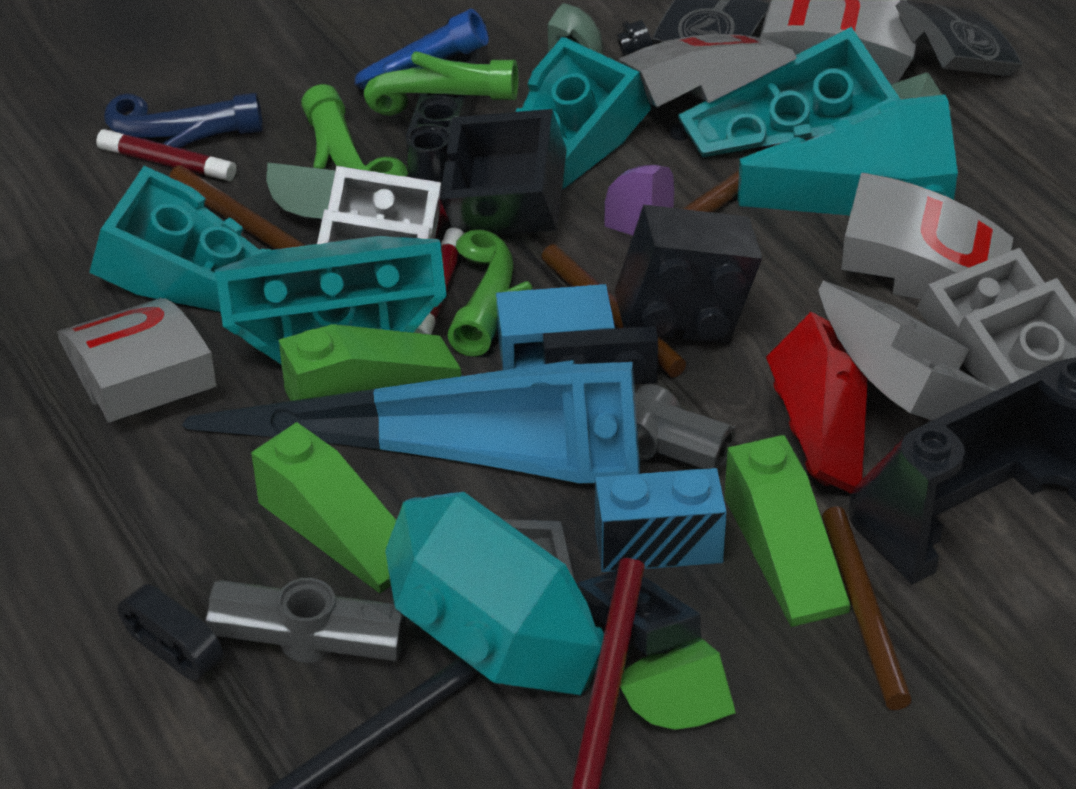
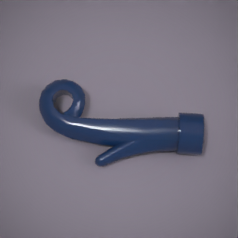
M126 93L112 99L106 106L104 113L105 122L112 131L133 137L170 138L163 144L176 148H182L192 142L221 133L239 131L241 135L263 131L262 113L257 93L235 95L234 100L147 115V103L143 98ZM132 111L127 116L123 115L125 112Z

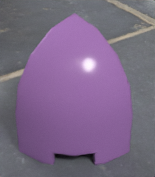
M642 165L629 169L620 175L608 187L605 199V227L633 235L643 204L674 208V179L670 168L660 165Z

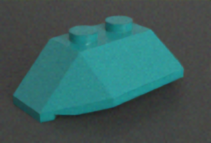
M373 236L269 250L215 269L223 327L233 334H237L253 347L280 364L279 339L331 324L413 333L433 308L437 307L447 296L439 239Z
M465 492L441 494L425 498L416 497L403 502L385 549L395 609L494 683L576 695L584 693L588 689L597 669L604 632L601 627H595L589 606L567 566Z

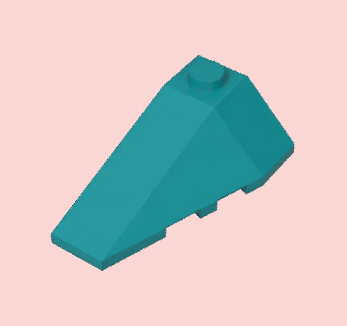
M562 36L533 70L527 83L529 93L523 107L517 108L515 112L553 109L567 148L563 190L620 146L651 110L639 71Z

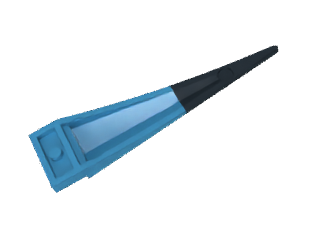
M574 360L192 415L186 418L182 424L183 427L189 430L275 437L298 422L326 443L455 460L575 483H595V477L640 474L633 362L574 364Z

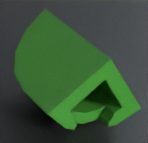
M701 637L676 645L674 649L667 653L648 655L623 672L620 687L628 704L650 724L677 730L701 726L736 713L720 654Z

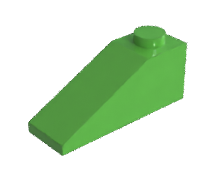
M331 324L278 340L284 387L290 401L461 377V368L439 335Z
M296 422L251 452L260 505L379 594L391 586L385 549L396 519L336 449Z
M785 435L728 447L724 499L790 627L849 613L850 602L808 476Z

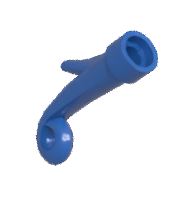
M468 9L450 18L447 25L359 71L354 79L355 86L364 90L370 80L382 73L421 67L414 64L411 60V55L415 51L440 59H446L461 52L469 54L488 44L489 36L486 26L474 9Z

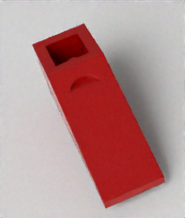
M810 312L766 356V359L775 379L773 382L774 389L783 399L790 416L789 426L799 439L807 458L805 466L808 472L817 482L829 487L833 485L852 493L854 487L862 480L868 378L852 361L837 338L830 321Z

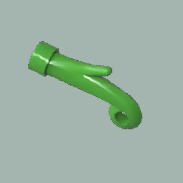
M415 51L411 55V60L414 64L421 67L382 73L370 80L364 89V99L367 105L374 112L386 116L397 115L406 109L408 105L406 93L490 96L492 100H516L518 94V66L516 60H491L490 64H471L444 60Z
M326 84L316 85L304 94L301 106L309 123L314 128L316 138V155L313 168L325 169L328 158L331 156L336 166L407 177L406 165L394 157H380L369 162L366 166L362 163L344 118L345 106L334 87Z
M472 230L462 234L457 239L456 249L466 261L489 266L467 305L457 311L448 331V340L451 346L459 353L466 356H480L488 351L497 330L496 293L533 289L529 281H524L509 288L512 280L513 259L507 245L502 239L491 232Z

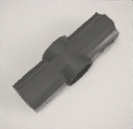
M642 385L636 390L635 403L640 461L649 460L657 452L703 469L717 468L719 474L722 472L727 464L728 447H732L735 443V426L682 409L676 397L659 385Z
M315 578L296 579L286 584L282 589L220 580L219 582H214L209 597L206 625L215 636L280 645L285 655L301 663H313L322 660L332 652L397 661V659H400L404 643L407 617L395 609L394 604L335 596L328 584Z

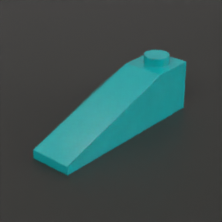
M850 27L795 55L797 59L710 103L705 101L679 114V120L701 156L708 157L783 143L796 137L805 139L820 136L833 131L832 124L846 118H849L850 123L880 113L878 106L893 100H899L900 97L853 28Z
M946 95L893 100L878 106L880 113L850 123L849 118L833 123L834 130L807 141L796 137L741 158L737 196L739 206L850 216L861 173L888 177L914 184L954 200L958 170L949 102Z
M143 166L102 226L89 273L140 296L155 299L164 298L174 303L221 312L215 269L271 249H258L241 235L243 230L241 225L230 217L225 221L221 220L204 206L206 198L192 187L147 166Z

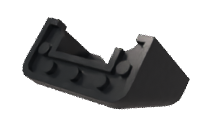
M1076 358L1057 361L912 430L854 487L850 495L849 521L912 585L935 574L937 571L939 555L934 550L933 545L941 540L943 524L934 516L1011 478L1019 482L1032 495L1042 491L1043 484H1058L1068 487L1067 495L1076 502Z

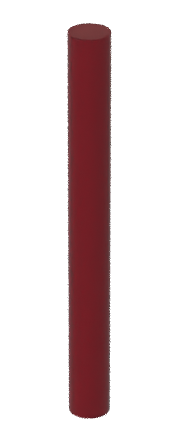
M624 558L619 562L571 789H599L645 569L644 563L636 559Z

